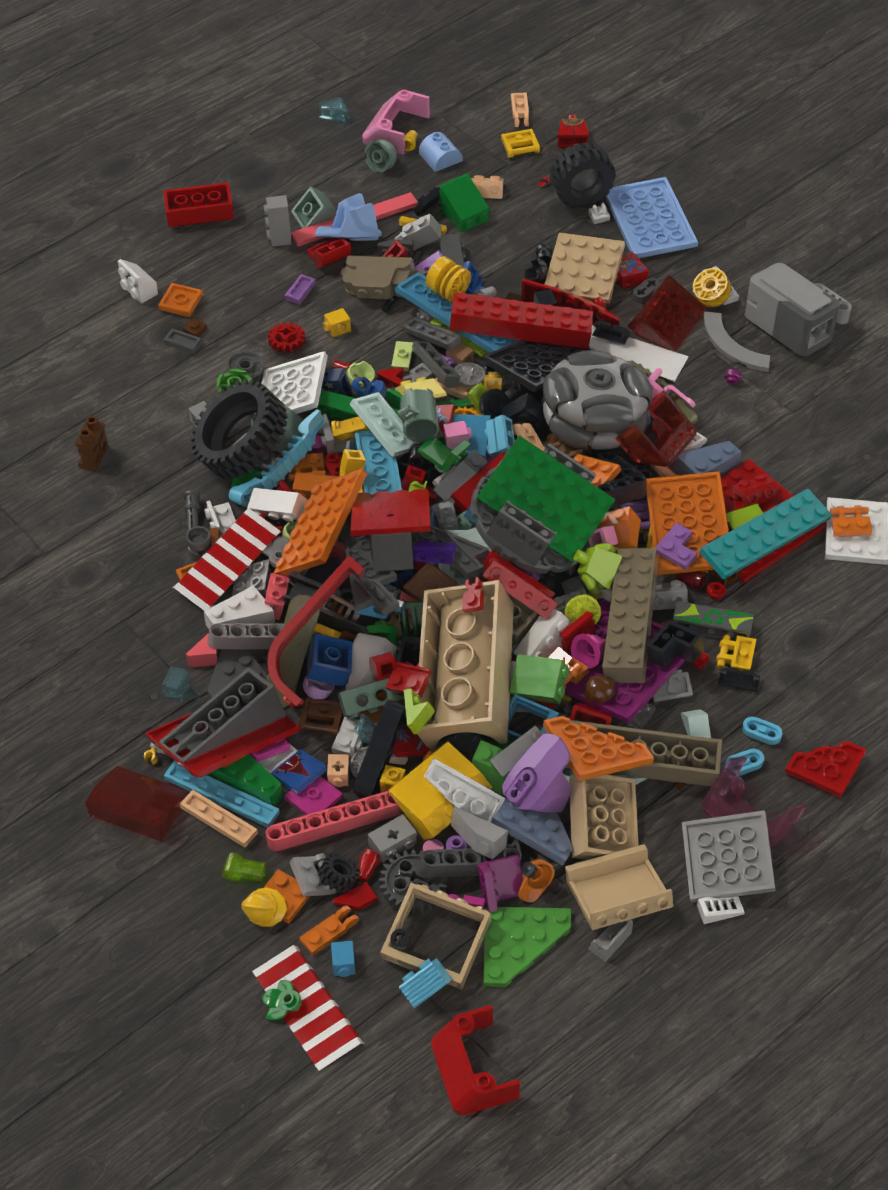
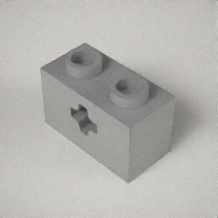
M402 814L369 833L368 843L373 851L380 854L379 860L383 863L389 860V858H395L396 853H400L405 849H411L417 843V832Z

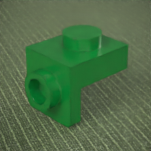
M377 621L375 625L367 626V634L378 635L379 637L386 638L395 646L397 645L396 626L386 625V622Z

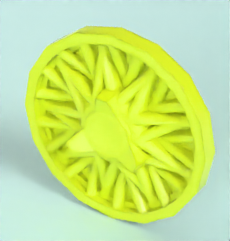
M577 595L566 604L565 616L573 623L586 611H589L593 614L592 619L596 624L601 616V608L597 600L592 596Z

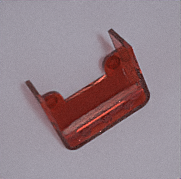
M663 390L652 398V403L647 408L649 413L655 418L652 422V430L658 436L656 441L652 443L636 423L615 438L631 459L637 463L668 467L674 463L696 436L697 431L693 423Z

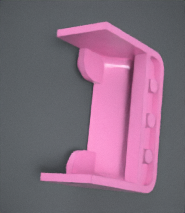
M401 90L382 105L362 135L363 143L367 145L371 141L384 139L394 145L397 154L404 155L405 135L402 132L391 130L393 127L392 121L399 111L429 118V96L407 90Z

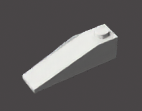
M358 633L352 644V673L349 677V682L346 684L345 691L374 683L373 674L369 667V658L391 652L396 659L398 655L396 654L397 647L386 638ZM358 696L357 704L363 707L366 705L365 697Z

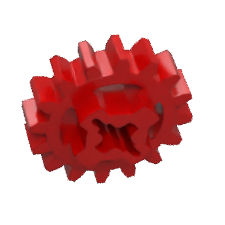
M289 321L286 324L280 322V326L274 325V329L270 328V333L267 334L268 345L271 346L272 350L277 349V353L281 351L284 354L287 351L293 353L294 349L299 351V346L303 347V342L306 341L305 331L302 330L301 325L296 327L295 322L290 325Z

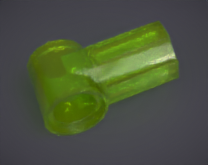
M230 853L226 857L222 876L230 881H238L240 878L263 881L266 873V862L247 860L239 854Z

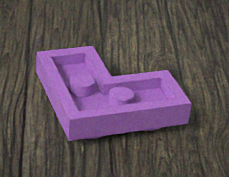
M676 523L655 547L657 554L687 570L697 558L696 552L684 546L691 538L692 531Z

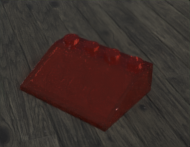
M668 275L656 287L627 327L640 338L675 352L707 310V307Z
M116 766L94 787L85 803L89 816L162 842L181 810L180 803L190 792Z

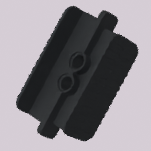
M329 556L325 564L309 568L305 576L291 572L289 578L295 585L289 595H284L283 597L286 608L288 609L289 603L297 595H309L312 597L342 564V561ZM348 576L335 593L346 600L352 599L350 602L354 604L350 577ZM332 598L330 600L328 607L331 608L335 599ZM338 602L334 609L336 612H338L342 603ZM345 605L341 615L344 616L349 607ZM320 609L317 623L341 633L344 630L357 635L358 633L367 634V626L375 625V622L380 621L381 618L360 614L358 620L354 623L350 621L355 613L353 609L348 616L349 620ZM389 614L386 619L381 620L389 622L391 619V615Z

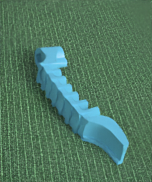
M314 411L301 422L298 431L303 436L292 435L293 443L289 442L287 444L289 451H282L283 458L277 457L275 459L277 463L275 466L269 464V472H261L262 479L254 477L244 484L232 487L229 491V499L232 502L247 507L254 488L271 490L274 486L277 487L278 481L284 480L288 472L291 473L292 468L298 465L302 458H305V454L308 451L312 450L311 447L316 443L315 436L317 432L327 422L321 415V411Z

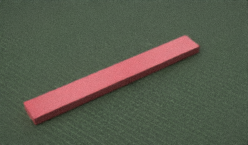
M410 192L374 204L376 220L415 208L418 202ZM335 218L291 232V238L297 247L323 239L325 237H316L317 228L319 226H332Z

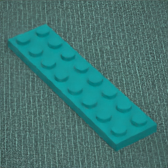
M806 489L701 547L699 553L724 580L830 520L832 515L809 489Z

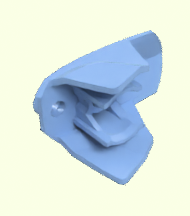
M361 193L344 199L338 204L332 226H319L316 230V237L344 238L352 241L378 240L379 236H382V232L377 227L374 206L372 203L365 204Z

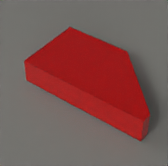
M367 882L333 899L334 906L347 905L352 910L357 911L377 902V896Z

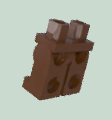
M87 417L83 429L80 430L79 437L75 442L76 447H79L78 453L81 455L78 462L79 468L95 472L109 447L104 429L105 423L99 422L97 417Z

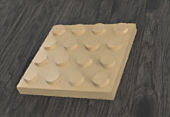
M559 233L545 285L571 292L590 301L601 297L606 303H610L625 248V241Z

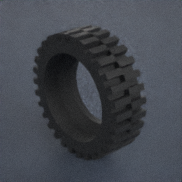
M243 380L242 384L238 381L234 387L232 385L227 386L226 392L222 389L219 392V397L214 396L212 398L213 402L205 405L206 411H201L199 414L201 419H196L194 423L197 427L192 429L194 434L191 436V441L193 442L191 443L192 452L200 462L221 478H239V474L242 476L247 475V470L253 472L255 465L260 467L263 464L262 460L264 458L266 460L270 458L269 452H275L277 449L275 444H280L282 440L279 436L284 435L286 431L282 428L287 426V421L285 420L288 418L287 413H285L287 411L286 407L283 406L282 401L259 381L250 380L249 382L248 380ZM257 413L254 424L248 433L235 445L225 449L226 438L233 426L247 415Z

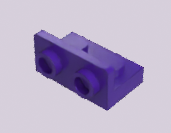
M418 540V543L413 545L414 561L452 565L457 551L456 544Z

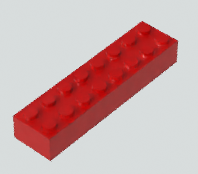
M454 292L449 330L589 349L593 311Z

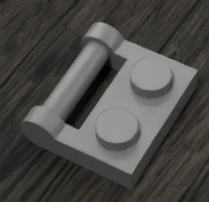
M324 853L309 857H293L290 861L303 897L337 893L335 888L331 890L329 885L325 886L322 884L315 866H319L320 869L326 858Z

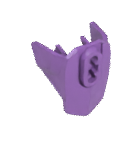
M543 733L510 771L502 785L503 795L518 809L549 813L561 812L564 809L571 793V784L562 773L571 759L564 741L556 735Z

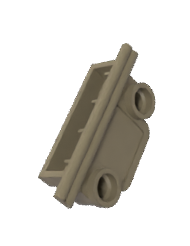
M348 256L346 260L347 266L343 267L340 273L345 290L349 295H356L358 298L390 299L394 294L398 297H403L395 292L396 286L417 272L425 276L426 270H416L412 258Z

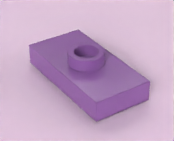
M301 274L284 295L285 300L300 305L316 285V279Z

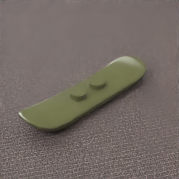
M297 595L291 600L283 628L311 598L309 595ZM320 609L289 642L281 655V676L294 693ZM268 673L266 680L275 687L282 707L288 706L282 699L284 695L276 688Z

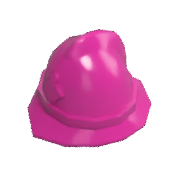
M584 633L576 635L571 645V657L589 668H594L599 664L604 655L606 639Z

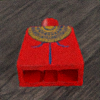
M570 115L568 118L561 119L558 131V148H567L569 146L571 148L577 143L580 145L588 143L589 133L585 119L577 118L576 115Z

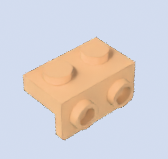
M476 175L474 178H471L483 198H503L504 179H500V176L484 178V176Z

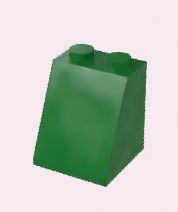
M468 173L439 185L440 211L461 233L489 221V207Z

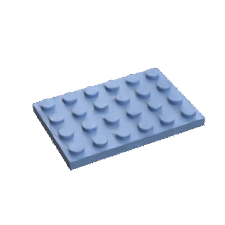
M666 177L616 186L612 189L610 188V193L604 196L629 250L633 251L638 258L698 247V241Z

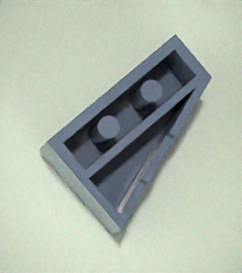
M730 441L676 454L674 470L680 475L720 471L721 477L740 465L741 451Z

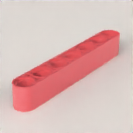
M388 791L271 825L266 830L267 846L271 851L275 852L389 819L400 815L403 811L397 803L393 804L395 800Z

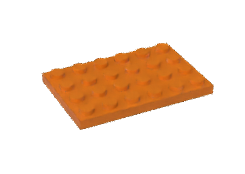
M363 469L355 472L352 471L347 475L339 476L336 479L328 480L313 487L312 494L304 505L305 509L297 519L298 523L290 534L291 538L283 548V554L276 563L274 574L287 576L291 572L297 573L326 563L368 474Z
M720 471L646 479V494L653 548L678 523L692 531L691 538L684 546L697 553V558L687 570L657 554V575L714 570L699 551L701 547L729 532Z

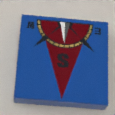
M300 749L272 771L271 774L282 785L299 794L325 773L327 766Z

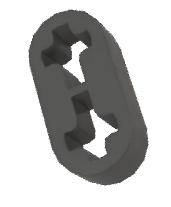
M648 278L634 289L633 300L637 303L647 302L658 293L659 281L656 278Z

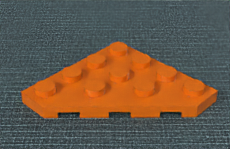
M564 716L544 720L543 727L546 732L560 737L567 746L571 757L567 764L578 781L653 764L654 757L643 743L636 741L634 744L625 741V737L611 732L608 735L597 731L596 727L581 723V725L572 723L570 718Z

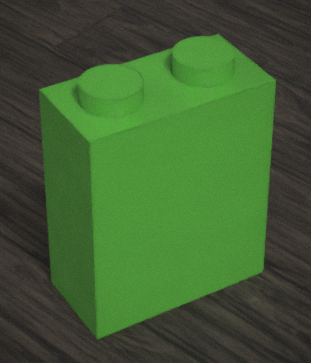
M517 654L509 693L512 696L517 694L528 700L560 704L561 698L565 694L564 683L565 679L569 676V667L561 659Z

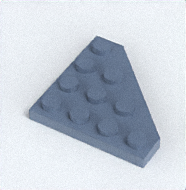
M507 798L492 818V824L508 830V834L562 866L574 849L557 812L549 813L518 809Z

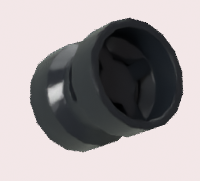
M541 244L536 248V258L543 259L547 267L551 263L552 248L548 244Z

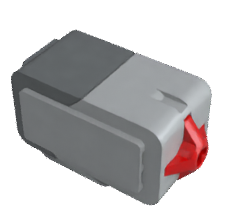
M775 263L751 277L744 315L748 320L801 356H808L832 341L836 323L846 324L849 322L852 305L826 286L819 283L813 284L787 265Z

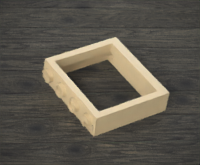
M411 883L380 952L382 959L415 972L420 970L418 966L425 960L394 949L390 940L393 931L403 928L416 898L479 921L481 925L460 974L445 969L452 978L448 985L462 990L491 922V913L483 909L482 906L473 907L468 905L469 903L463 899H452L445 892L431 891L424 884L416 885Z

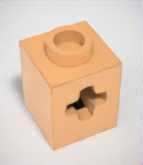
M328 754V782L334 787L349 786V754Z

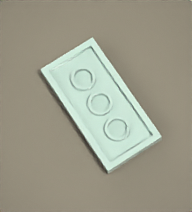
M379 392L353 399L349 404L392 457L408 453L412 444H421L406 438L403 433L402 420Z

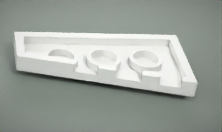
M434 758L424 775V778L454 807L490 823L506 799Z

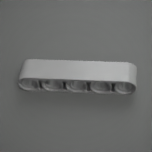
M213 624L209 629L207 644L212 649H270L272 642L282 631L284 624Z

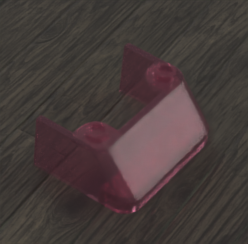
M746 756L729 758L703 799L702 809L710 818L757 812L756 809L741 798L746 791V783L738 773L748 759ZM801 804L789 807L785 814L775 816L771 822L767 819L770 849L790 833L806 809V805Z

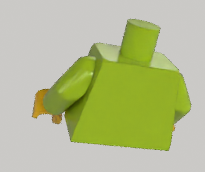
M610 543L596 544L592 548H587L585 552L577 550L573 557L575 561L580 563L578 574L582 576V580L589 591L588 596H592L596 600L598 595L602 596L603 594L599 590L610 589L622 559L621 555L615 553L618 551V548Z

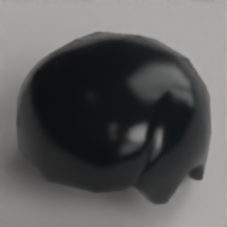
M536 258L531 260L533 265L525 269L524 277L527 280L542 283L547 276V264L543 259Z

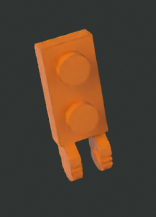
M346 905L340 908L335 915L332 914L300 936V942L314 956L346 934L347 930L359 921V918L354 914L342 924L340 921L351 912L350 907Z

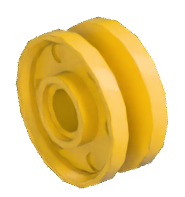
M709 268L697 275L693 283V292L701 304L706 307L720 306L727 301L732 291L731 283L727 276L718 268Z

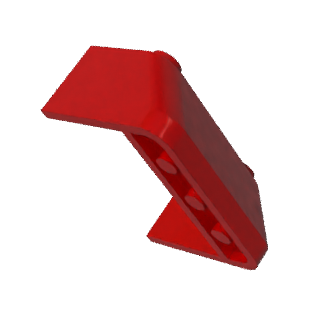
M492 1005L458 1014L439 1030L431 1040L432 1052L451 1108L458 1115H468L520 1099L519 1079L497 1085L491 1074L487 1072L473 1073L461 1037L469 1035L474 1030L493 1025Z

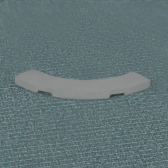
M704 312L705 331L709 336L710 342L721 354L735 363L739 362L746 365L747 368L769 372L770 355L750 351L736 343L724 329L721 318L722 313Z

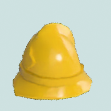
M267 887L253 891L242 902L241 906L250 921L261 927L276 925L282 921L287 911L285 898L277 890Z

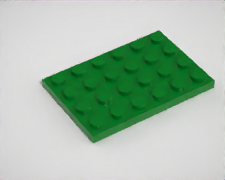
M520 435L476 497L477 500L496 513H499L507 500H510L511 504L520 510L526 511V514L537 521H541L544 526L553 532L556 531L557 533L548 548L571 563L574 562L575 552L583 549L615 501L614 498Z

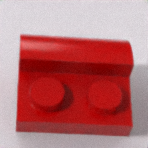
M332 238L306 249L307 255L316 262V267L319 269L351 255V245L344 238Z

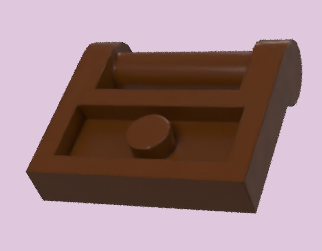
M306 697L299 720L300 731L313 730L332 733L333 736H337L343 718L340 702ZM314 719L334 723L333 725L307 722V720Z

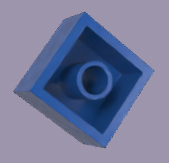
M314 634L308 646L306 678L344 687L352 673L353 642Z

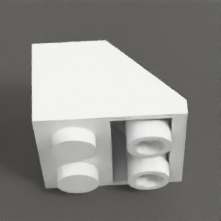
M121 259L118 260V272L121 277L120 284L134 299H137L142 304L158 295L156 281L135 263Z

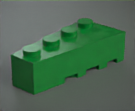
M249 754L226 767L222 766L207 774V776L274 807L283 797L281 782Z

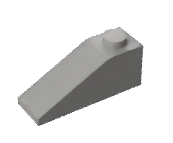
M536 726L490 760L502 777L513 769L521 757L543 734Z
M457 807L453 808L451 826L475 852L494 859L506 848L508 830Z

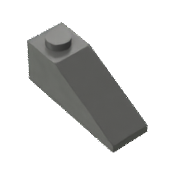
M474 449L432 491L442 501L450 499L453 492L477 474L488 462Z

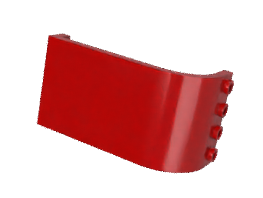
M350 556L342 562L282 629L269 649L268 671L271 680L284 695L282 699L293 708L295 706L300 708L305 701L284 682L280 672L281 655L289 642L350 574L359 581L365 576L364 568Z

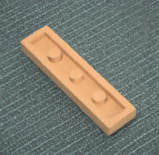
M194 790L180 803L181 809L244 848L258 834L255 827Z

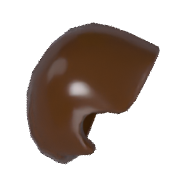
M604 675L592 676L585 684L584 697L589 703L596 701L598 704H602L614 697L616 686L609 677Z

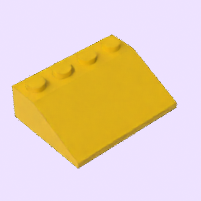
M446 742L388 790L389 794L424 840L434 838L451 823L454 808L424 778L433 758L488 789L493 788L481 771L449 742Z

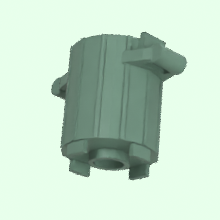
M412 388L404 391L398 415L401 417L403 433L406 438L413 442H425L431 437L436 439L442 438L443 434L439 429L436 400L433 392L428 388L426 390H412Z

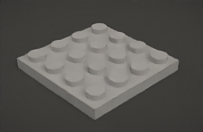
M765 810L682 822L691 903L698 902V899L705 897L729 898L776 891Z

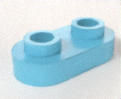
M748 717L743 722L742 730L746 736L769 745H776L781 741L782 729L778 725L757 717Z
M749 749L729 756L725 762V771L729 775L737 777L758 770L763 766L764 755L758 749Z

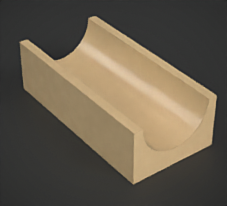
M499 580L482 582L481 590L484 592L483 610L471 613H464L462 611L463 592L468 591L465 585L424 591L419 667L428 668L433 673L428 678L429 682L422 695L421 702H429L435 712L418 733V736L432 752L439 748V740L441 738L461 732L483 734L495 739L499 744L507 743L514 603Z

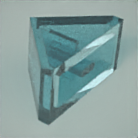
M341 97L318 103L319 117L344 124L349 123L348 109Z

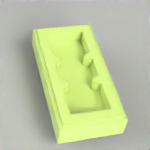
M396 341L391 369L404 368L405 372H409L413 342Z

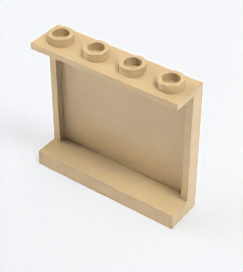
M645 844L565 866L567 884L592 930L673 907L672 890H666L648 860V850Z

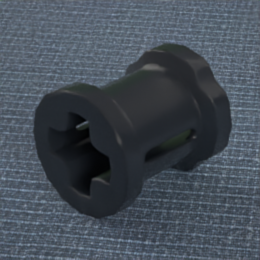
M419 443L410 446L409 453L411 456L408 460L411 466L417 468L425 464V458L420 453L417 454V449L422 445Z

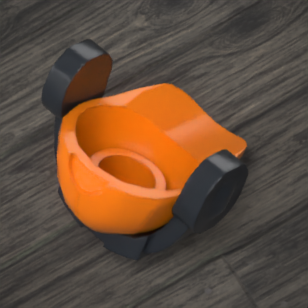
M542 859L522 862L520 867L523 882L518 892V897L521 900L534 902L545 889L553 894L560 892L562 882L554 878L555 870L550 863Z

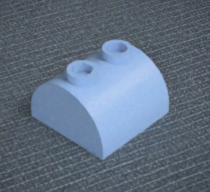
M434 132L428 135L419 147V154L434 172L463 161L461 152L441 132Z

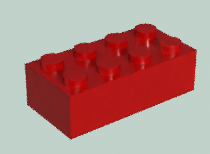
M229 182L163 190L168 227L234 219Z

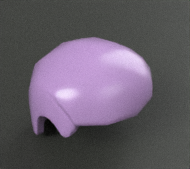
M306 677L303 682L305 693L309 698L324 700L328 698L335 687L334 684L330 685L329 683L307 679Z

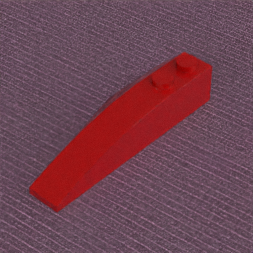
M527 279L522 280V302H534V292L551 289L558 307L593 311L592 326L595 325L596 320L611 323V327L614 324L620 326L619 317L590 300L556 287Z

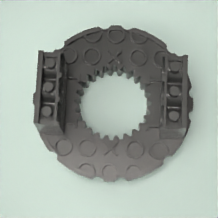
M550 443L544 449L545 453L590 483L596 477L595 473ZM497 467L488 471L486 476L480 479L476 486L477 488L472 494L471 514L472 518L476 520L475 527L492 550L499 552L500 556L507 562L512 561L517 567L536 573L547 574L548 571L560 573L572 569L579 564L575 560L573 563L569 562L548 548L557 532H553L544 526L541 521L535 520L526 514V511L520 510L511 504L510 500H507L499 513H496L476 499ZM587 541L581 551L585 552L587 548H590L589 541Z

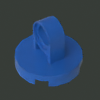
M366 377L354 379L352 383L353 390L358 395V398L377 392L383 398L386 395L387 388L381 380L371 383ZM359 381H362L364 385L363 390L359 387Z

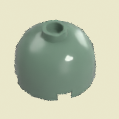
M378 139L371 141L365 148V153H367L366 163L374 172L388 171L397 160L396 148L387 140Z

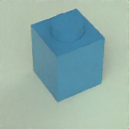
M353 941L331 943L334 976L347 977L355 974Z

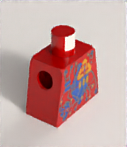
M633 251L623 255L616 282L622 289L638 286L648 279L649 270Z

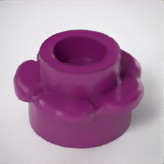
M734 369L727 370L724 379L728 384L736 385L741 381V373Z

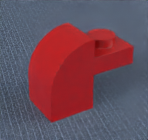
M408 465L401 485L402 490L408 491L413 481H418L421 485H424L422 482L426 471ZM426 485L425 489L429 490V503L434 505L437 497L432 491L434 487Z
M391 652L369 658V667L372 671L374 682L390 678L393 670L397 668L395 657Z

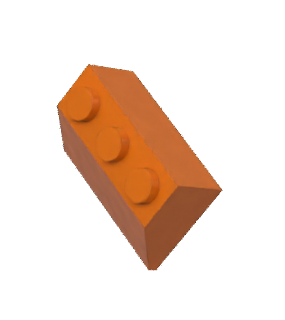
M628 506L607 512L596 529L614 526L618 544L613 545L614 547L637 548L641 519Z

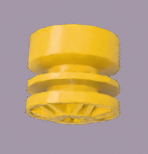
M442 256L429 269L425 284L428 289L453 302L454 292L465 293L471 280V272L461 265H456L454 261L446 256Z

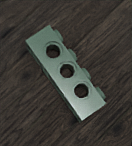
M388 678L343 691L337 695L344 717L349 716L350 719L362 716L361 712L366 710L369 711V714L380 711V706H383L387 700L398 702L404 700V694L398 695L395 692L388 691L385 688L389 681ZM378 690L385 693L384 701H379L376 698ZM358 696L365 697L366 705L364 707L357 704Z

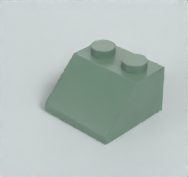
M311 186L291 210L302 229L334 218L337 212L326 194Z

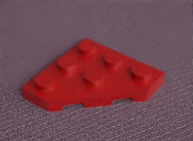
M846 741L841 742L838 746L829 747L828 745L813 749L812 752L804 754L802 752L794 753L785 768V773L841 798L863 760L867 749Z

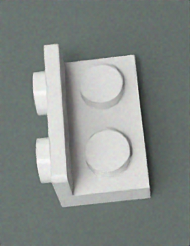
M206 501L207 508L204 511L207 520H211L209 522L210 528H217L218 536L221 537L236 521L230 504L227 502L212 507L211 502Z
M363 715L361 720L344 717L333 743L332 753L349 754V757L352 758L355 752L363 747V737L368 735L370 729L367 716Z

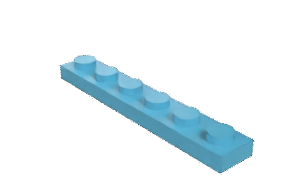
M175 760L164 774V780L189 792L194 790L217 805L268 828L280 814L279 808L210 776L205 775L201 778L192 776L185 768L178 765Z

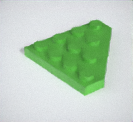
M497 907V911L489 912L491 913V922L485 934L484 987L508 986L513 978L519 973L522 974L534 963V960L550 950L562 936L565 937L571 931V908Z

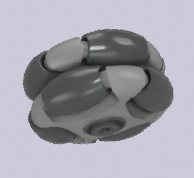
M581 351L567 356L545 377L542 405L544 417L550 427V431L561 442L583 450H589L591 447L595 450L625 447L636 441L647 427L649 421L647 408L651 405L653 397L650 380L640 368L635 367L624 359L616 356L612 358L611 354L602 351Z

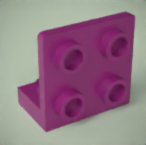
M518 855L477 864L482 898H485V906L489 912L498 910L497 902L500 900L518 896L523 882Z

